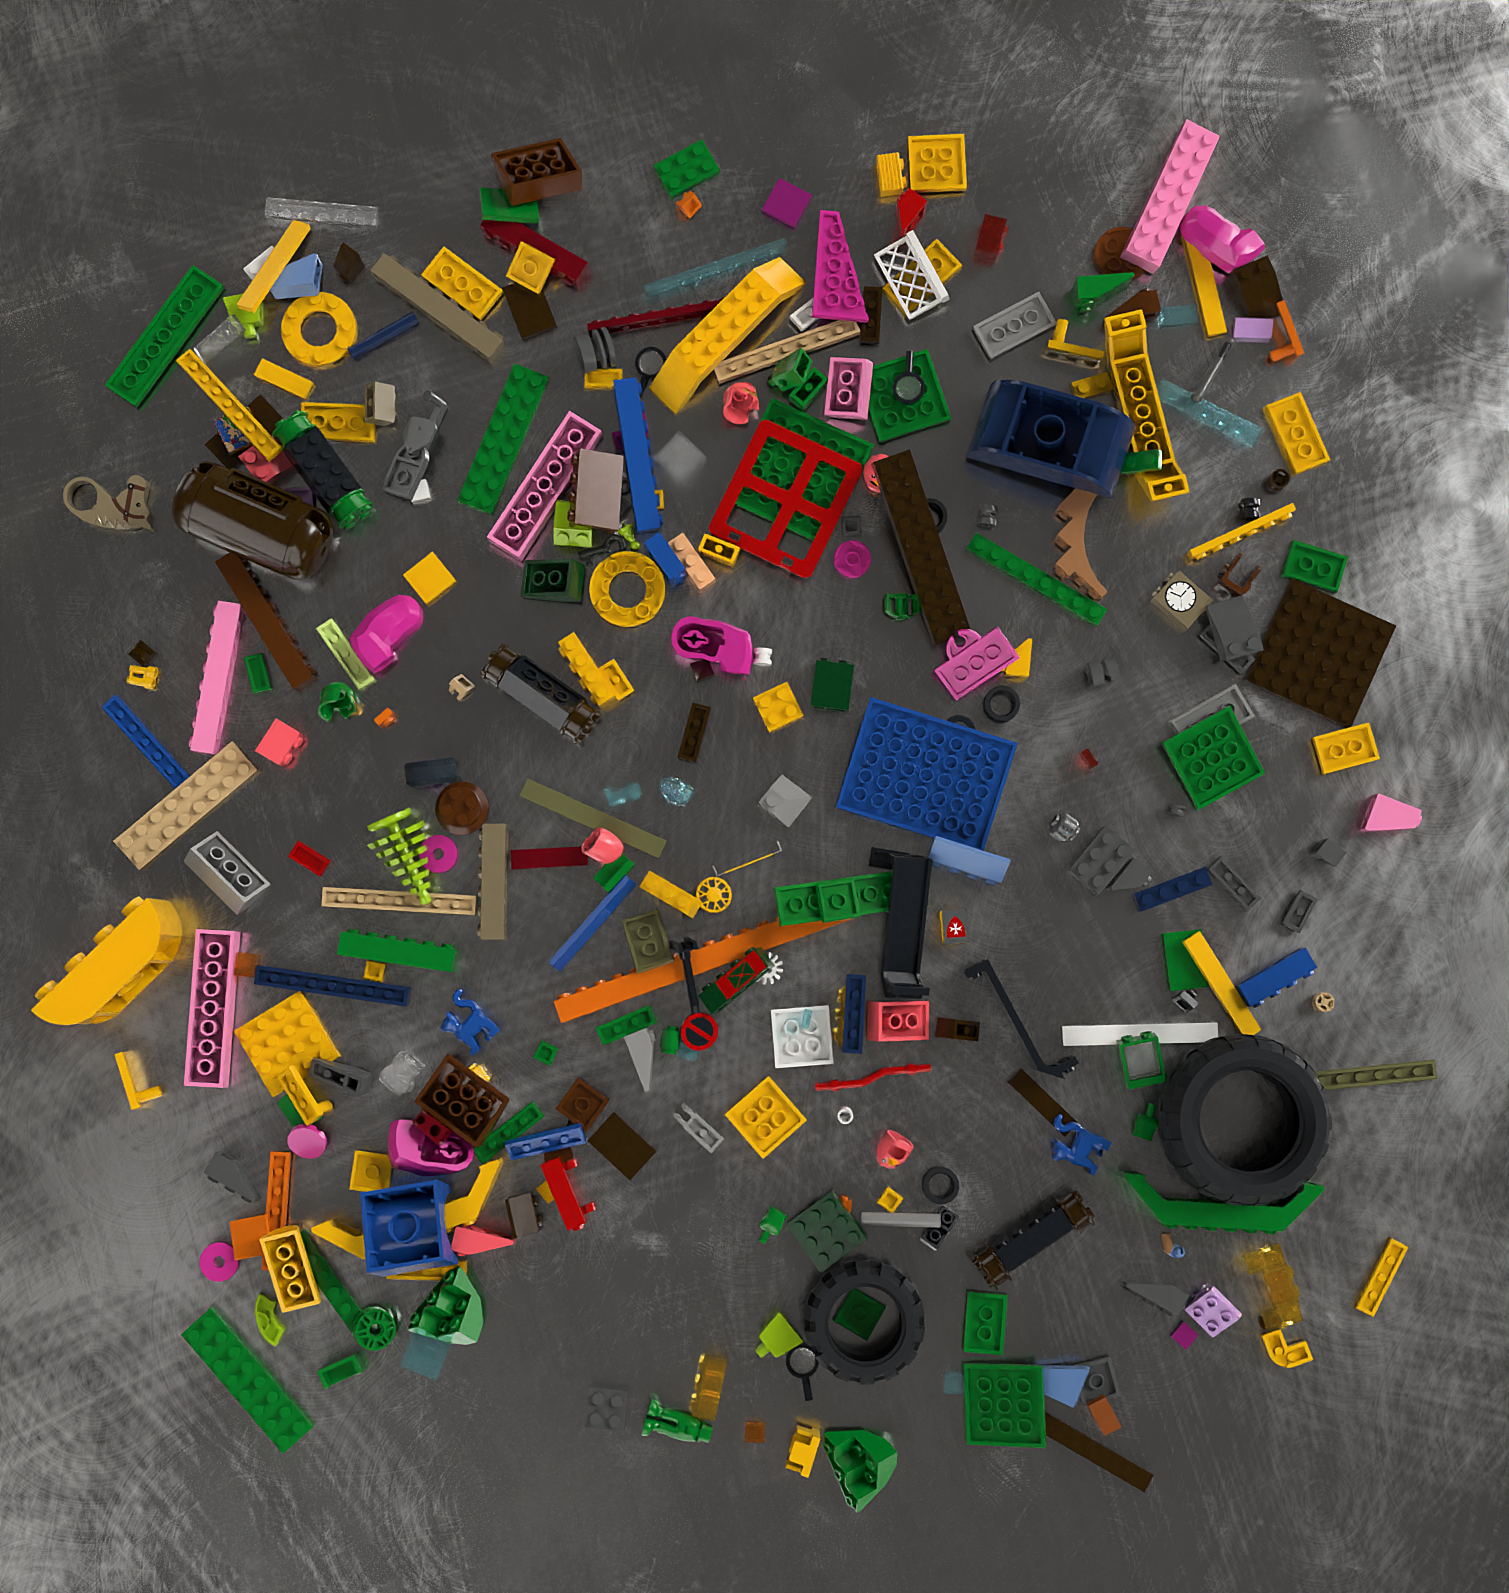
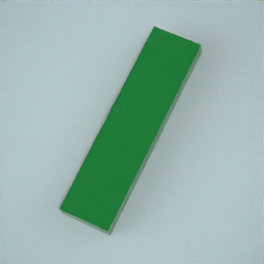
M532 1101L493 1131L482 1146L473 1147L475 1156L483 1165L505 1148V1141L518 1138L545 1117L535 1102Z

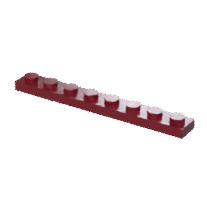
M725 297L715 301L705 300L699 304L688 303L677 308L671 306L660 311L649 310L643 314L632 313L627 317L620 318L616 316L604 321L594 320L587 324L589 336L592 338V330L596 329L599 333V329L602 327H606L610 335L704 318Z

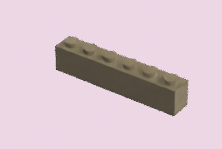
M482 824V828L479 829V839L482 840V847H479V859H482V867L478 869V876L482 878L481 886H478V897H481V905H478V917H481V924H478L477 934L481 936V940H506L508 825Z

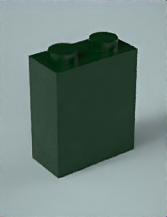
M820 658V661L816 660L810 708L848 713L854 665H851L850 661L839 660V663L831 662V659Z

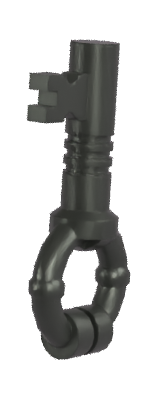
M610 535L605 539L603 545L579 551L578 555L580 559L584 558L587 561L586 566L589 567V564L593 566L591 556L604 552L608 555L623 552L627 545L625 538L619 535ZM616 539L618 544H620V550L612 552L610 551L609 542Z

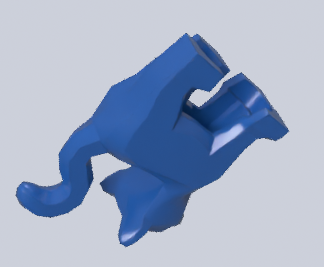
M460 988L453 993V1002L461 1008L469 1007L471 1013L463 1023H460L456 1015L449 1011L446 1013L447 1016L440 1028L443 1032L453 1033L459 1041L471 1048L470 1054L473 1056L481 1049L479 1042L474 1036L481 1031L485 1035L484 1039L488 1042L500 1029L493 1020L485 1016L476 1002L471 999H460L463 993V989Z
M1062 1114L1057 1115L1054 1119L1055 1128L1059 1132L1065 1133L1074 1130L1076 1135L1070 1148L1064 1142L1052 1140L1054 1143L1052 1148L1053 1160L1066 1159L1074 1165L1087 1168L1089 1174L1095 1175L1098 1167L1088 1158L1090 1152L1095 1150L1096 1155L1102 1157L1103 1150L1108 1151L1112 1142L1100 1135L1092 1134L1079 1123L1070 1122L1063 1125L1061 1123Z

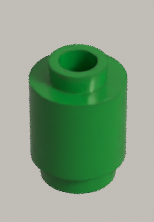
M667 1025V1029H662L660 1042L662 1053L676 1055L681 1039L678 1027Z

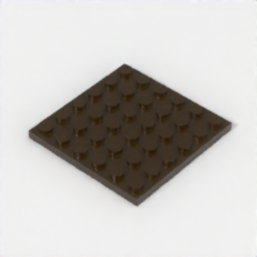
M1291 578L1262 640L1264 650L1256 653L1254 658L1256 660L1251 664L1244 682L1345 728L1352 727L1397 625Z

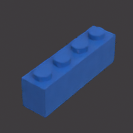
M1306 947L1299 948L1239 983L1235 988L1246 1006L1256 1008L1264 1003L1263 999L1266 997L1273 998L1280 994V989L1285 986L1288 989L1297 984V979L1301 977L1305 979L1313 975V970L1318 967Z

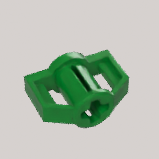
M908 593L884 594V612L894 619H909L919 612L916 595ZM891 599H895V613L891 611ZM908 600H912L911 615H908Z

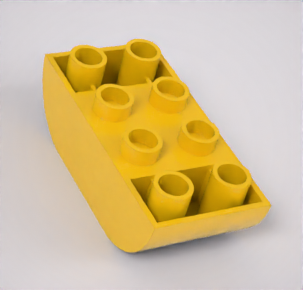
M140 896L130 901L122 910V914L126 918L116 928L109 924L101 929L93 938L97 946L87 956L83 952L76 954L64 966L68 974L58 984L51 980L37 991L35 997L39 1002L31 1011L39 1018L59 1025L101 1023L117 1016L173 962L180 949L182 925L172 903L152 898L143 900Z

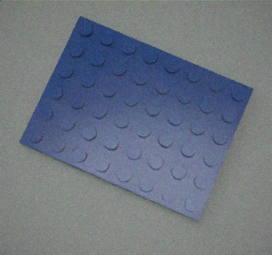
M870 697L836 807L933 838L938 836L984 851L1018 743Z

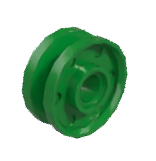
M368 1306L361 1309L355 1315L351 1325V1332L355 1341L361 1347L371 1351L385 1348L391 1343L396 1331L393 1317L379 1306ZM373 1324H377V1329L374 1332H370V1327Z

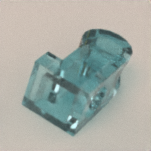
M631 782L626 787L613 790L612 786L604 788L610 808L635 801L642 794L640 785L635 782Z

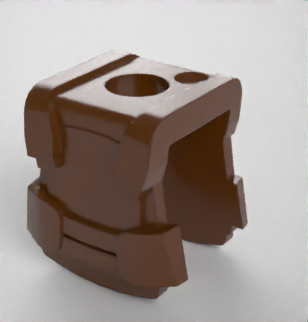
M1240 552L1233 558L1230 564L1227 562L1221 570L1223 574L1218 580L1219 585L1236 596H1242L1247 593L1251 588V582L1253 579H1256L1261 571V566L1258 564L1251 571L1242 587L1227 579L1243 555Z

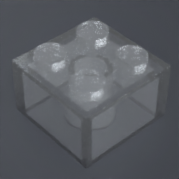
M678 431L653 457V461L681 489L707 463V457Z

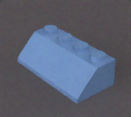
M938 836L933 838L927 856L932 859L933 867L941 868L942 865L948 867L949 872L959 874L961 871L967 873L966 877L977 880L980 877L985 879V883L996 886V883H1002L1011 860Z

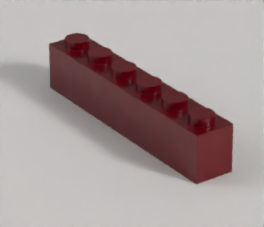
M483 220L480 224L482 234L486 238L497 240L499 245L505 249L511 248L515 254L520 242H524L554 258L555 261L549 274L555 277L558 275L570 286L575 285L578 287L589 270L587 261L519 222Z

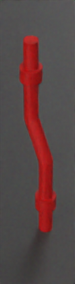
M915 1063L907 1064V1066L886 1067L860 1080L838 1081L837 1079L831 1080V1082L815 1083L816 1091L831 1090V1092L839 1091V1089L864 1087L885 1075H916V1073L931 1072V1065H915Z

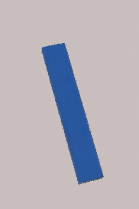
M115 694L101 706L174 789L190 777L118 695Z
M624 875L549 960V963L561 971L637 884Z

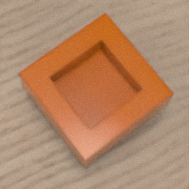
M386 708L374 721L381 728L384 726L388 727L394 721L393 718L396 715L391 709Z

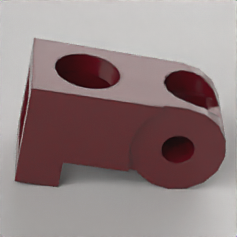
M424 1109L412 1121L416 1127L438 1145H443L453 1132Z

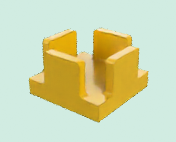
M797 1425L796 1433L793 1434L789 1447L790 1456L789 1460H786L785 1468L799 1472L801 1476L809 1477L820 1442V1430L814 1428L811 1430Z

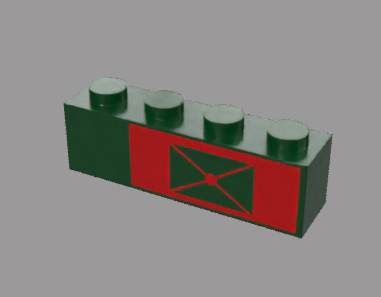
M751 947L744 953L745 957L741 960H735L731 963V968L727 972H721L716 976L717 980L714 983H708L702 988L703 992L698 997L711 1014L722 1011L775 966L762 947Z

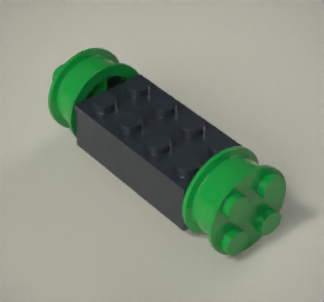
M299 409L286 420L278 421L275 424L276 429L273 431L272 436L275 439H279L282 444V450L327 513L331 516L334 515L339 522L338 527L349 530L360 519L363 521L371 515L370 511L374 504L373 502H368L363 495L364 490L317 425L309 421L308 413Z

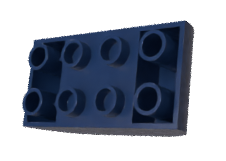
M996 380L989 386L966 457L1113 498L1136 426L1127 415L1100 402L1023 381Z

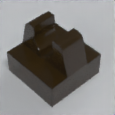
M140 640L128 655L145 667L157 653Z

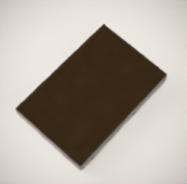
M517 282L502 287L522 340L557 328L543 289L540 294H537Z
M615 1112L587 1140L629 1180L657 1152Z

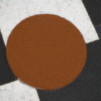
M1115 227L1106 231L1099 238L1094 248V263L1101 275L1134 272L1133 281L1145 272L1139 266L1120 258L1133 228Z

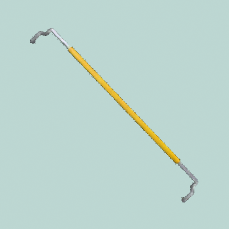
M771 853V854L766 855V856H764V857L758 858V859H756V860H753V861H751V862H748V863L743 864V865H741V866H738V867H736V868H733V869H730V870H728V871H725L724 873H728V872H730V871L736 870V869H738V868H741V867H743V866H746V865L751 864V863H753V862H756V861H758V860H761V859H764V858H766V857H769V856H771V855H773V854H775V853Z

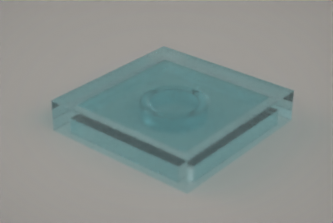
M413 1332L400 1366L437 1380L451 1343H445Z

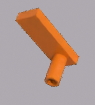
M1285 300L1275 305L1290 343L1269 352L1273 362L1292 354L1295 357L1304 354Z

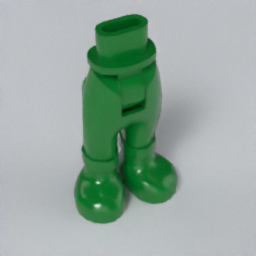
M651 1399L647 1412L648 1416L645 1418L641 1435L648 1436L652 1431L657 1430V1433H663L678 1440L695 1442L697 1439L698 1443L700 1441L709 1443L713 1427L705 1425V1422H701L689 1414L666 1407L663 1409L656 1399ZM651 1417H661V1419L669 1420L676 1423V1425L658 1421Z

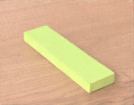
M332 618L316 628L359 691L375 681L370 671L363 665L353 647Z

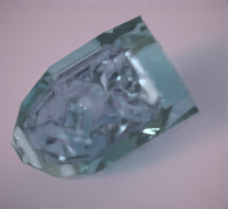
M666 777L661 780L660 790L662 794L674 804L681 806L687 804L692 798L694 789L690 784L672 777Z

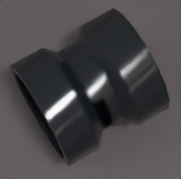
M1241 499V520L1254 521L1260 518V512L1258 511L1260 499Z

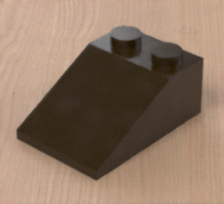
M1268 255L1233 269L1228 278L1246 317L1273 319L1280 316L1275 304L1283 301L1276 272Z

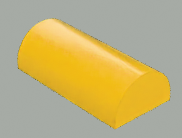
M297 1225L285 1226L263 1235L259 1240L282 1313L320 1304L321 1298L299 1227Z

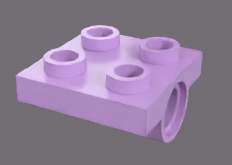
M1214 1286L1209 1289L1207 1287L1203 1288L1193 1301L1185 1307V1311L1212 1337H1215L1239 1320L1242 1315Z

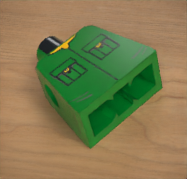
M802 348L797 349L776 364L773 374L768 376L769 384L772 387L777 385L781 391H786L805 383L812 364L811 358Z

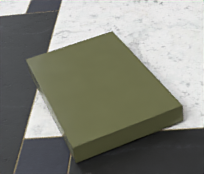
M658 909L621 921L637 974L674 962Z

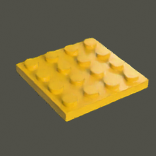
M298 991L234 1030L272 1097L285 1091L277 1077L289 1066L294 1065L303 1080L308 1077L314 1057L328 1061H334L341 1057L303 991Z

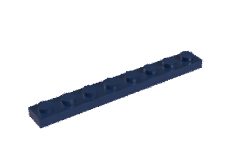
M257 965L254 979L255 985L405 1007L408 1006L410 987Z

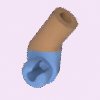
M1170 1232L1161 1234L1165 1253L1174 1258H1180L1185 1255L1184 1248L1172 1242Z

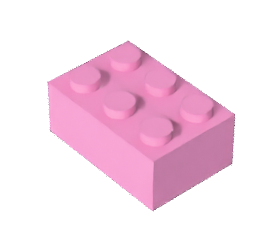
M830 357L825 415L831 418L867 420L873 362L860 358Z

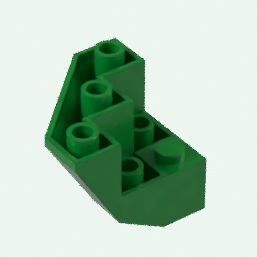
M461 1267L448 1270L409 1319V1331L445 1343L467 1345L478 1341L483 1326L481 1299Z
M864 1430L824 1433L823 1448L844 1494L845 1501L849 1507H853L858 1513L887 1484L897 1466L898 1452L885 1438Z

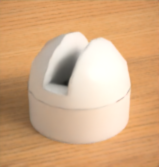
M848 1107L839 1109L837 1114L838 1120L843 1124L850 1123L853 1119L852 1110ZM841 1112H843V1113H850V1115H845V1114H840V1113H841Z

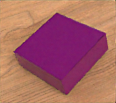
M1182 1321L1170 1336L1186 1350L1198 1337V1334Z

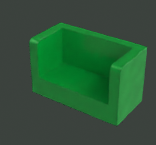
M357 1351L321 1367L317 1373L324 1389H327L331 1385L355 1374H361L365 1367Z

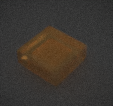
M746 1421V1443H765V1422Z

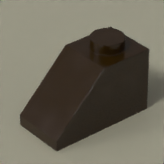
M343 242L333 267L337 272L336 276L344 282L347 280L352 284L365 265L359 254Z
M938 1017L936 1037L978 1042L980 1022Z

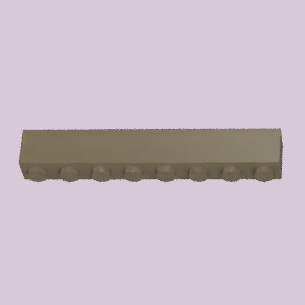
M385 253L382 254L370 270L377 280L483 358L493 363L505 347L503 337L498 332H491L483 321L479 320L478 322L473 319L474 316L465 309L463 311L458 308V303L451 298L449 300L446 299L443 292L438 288H431L429 282L423 277H416L414 271L408 266H401L399 264L400 261L393 255L388 256Z

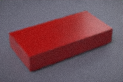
M297 841L288 855L289 858L319 877H322L331 860L300 841Z

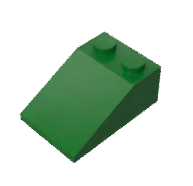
M1134 272L1077 276L1072 287L1073 311H1079L1080 313L1089 312L1125 291L1134 277Z

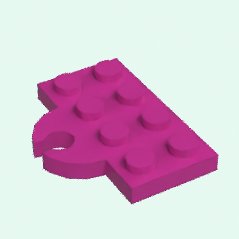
M998 626L982 637L971 629L958 630L959 636L964 637L966 640L963 645H957L953 635L949 637L946 646L949 659L934 668V671L955 700H958L1019 659V655Z

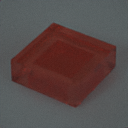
M1089 749L1079 753L1089 770L1098 764Z

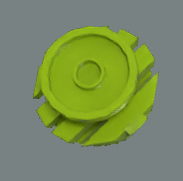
M409 807L367 825L370 832L385 827L390 834L367 844L370 849H374L393 841L395 845L375 855L380 859L398 851L399 856L384 862L385 866L389 868L403 862L404 866L392 873L395 876L408 873L409 877L400 882L404 886L412 883L414 887L409 889L412 895L417 893L420 903L426 905L431 902L430 894L426 890L430 887V881L424 883L422 878L429 875V869L419 872L417 868L427 864L428 857L421 858L415 862L413 857L427 851V847L425 844L411 851L408 849V846L426 838L425 832L407 840L403 838L404 835L424 827V820L400 829L398 825L399 820L411 815Z

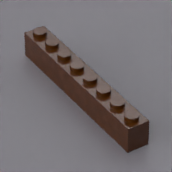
M230 552L216 560V565L291 687L298 692L316 681L317 679L314 676L316 671L311 664L307 665L304 660L306 658L305 653L294 644L296 642L295 637L291 632L288 633L285 626L287 624L281 616L278 617L275 613L277 608L271 600L268 601L265 597L267 592L261 584H257L255 572L246 566L248 561Z

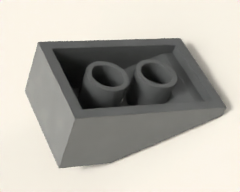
M1243 596L1205 606L1220 661L1264 650L1259 631Z

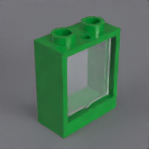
M1145 1031L1140 1033L1139 1036L1126 1035L1122 1036L1120 1040H1116L1124 1083L1128 1090L1165 1082L1166 1076L1159 1039L1155 1033Z

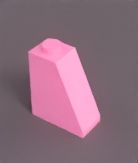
M1379 793L1375 794L1371 798L1360 831L1414 829L1419 826L1422 820V816H1420L1422 810Z

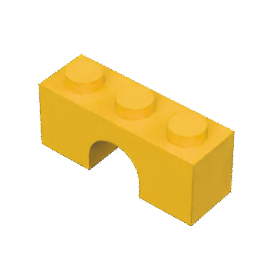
M650 870L639 886L692 919L703 903Z

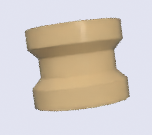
M1320 992L1312 997L1311 1004L1315 1010L1327 1012L1333 1009L1335 1001L1331 994Z

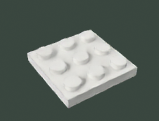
M829 1005L771 1010L775 1068L834 1064Z

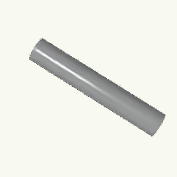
M862 1212L861 1223L862 1226L940 1228L941 1214Z

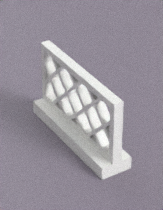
M913 230L906 233L907 236L874 254L909 321L939 303L950 300L946 289ZM906 242L909 247L907 255L897 253L898 247ZM886 253L893 255L890 265L882 263L880 257ZM896 256L906 258L903 268L893 266ZM908 259L917 262L916 271L906 269ZM892 269L902 271L899 281L891 279L890 273ZM904 272L914 274L912 284L902 282ZM917 275L926 278L925 287L914 285ZM901 285L911 287L908 297L899 294ZM913 288L923 290L921 300L911 298ZM926 292L934 293L936 300L931 303L923 301ZM909 301L919 303L918 310L910 314L907 309Z

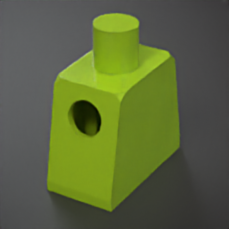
M243 294L223 297L232 324L236 330H243L245 338L256 337L255 328L261 327L264 324L263 301L255 313L239 309L237 306Z
M779 1309L759 1332L758 1337L762 1343L755 1348V1351L761 1358L769 1352L777 1358L803 1342V1338Z

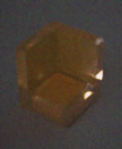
M237 952L234 975L255 977L256 967L260 963L261 955Z

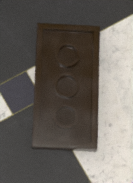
M260 394L248 407L253 417L272 436L273 431L276 429L275 424L282 420L283 417ZM219 433L215 434L204 444L228 469H236L243 462L238 456L251 447L249 446L230 456Z

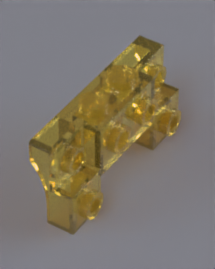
M1274 1243L1242 1254L1243 1259L1246 1261L1247 1273L1249 1275L1262 1272L1272 1306L1274 1307L1259 1312L1264 1320L1265 1331L1270 1333L1287 1328L1288 1325L1304 1321L1298 1304L1300 1303L1298 1298L1300 1291L1298 1286L1294 1285L1292 1279L1295 1277L1294 1271L1286 1263L1281 1245Z

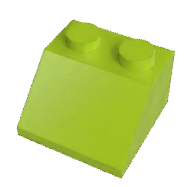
M556 500L553 528L554 545L592 547L594 528L577 525L569 527L567 513L571 502Z

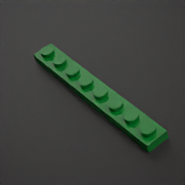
M977 532L966 548L967 551L1095 626H1098L1107 611L1105 607Z

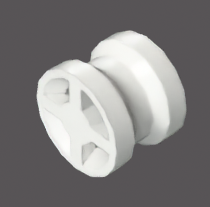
M754 648L755 659H753V665L771 666L770 655L772 654V649Z

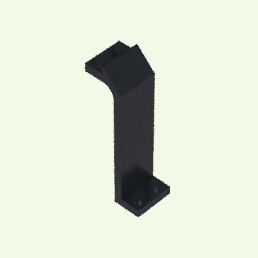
M887 853L886 861L892 863V874L881 967L885 998L922 999V996H929L930 988L921 982L920 969L932 859L924 855Z
M988 959L982 960L961 971L960 973L963 978H969V980L980 977L982 971L1034 1070L1065 1079L1062 1072L1067 1074L1076 1069L1075 1065L1079 1064L1076 1056L1072 1055L1052 1065H1046L1042 1061Z

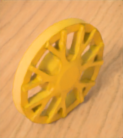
M709 877L698 885L696 898L700 900V897L706 896L708 901L702 903L700 907L706 912L718 913L728 907L731 902L732 892L727 882L723 879ZM710 880H714L715 887H710ZM720 883L725 886L721 891L717 888ZM702 885L708 888L706 893L700 891ZM722 893H728V898H722ZM719 900L724 903L722 908L717 904ZM709 902L714 903L713 910L708 909Z

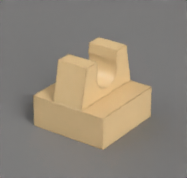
M460 674L451 680L448 691L452 693L456 690L459 693L457 699L460 701L472 692L476 686L464 675Z

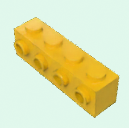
M573 632L558 642L561 646L558 648L563 658L568 657L571 663L568 666L573 674L578 673L581 677L578 681L584 690L588 688L591 695L588 697L593 705L598 704L601 709L617 699L576 634Z

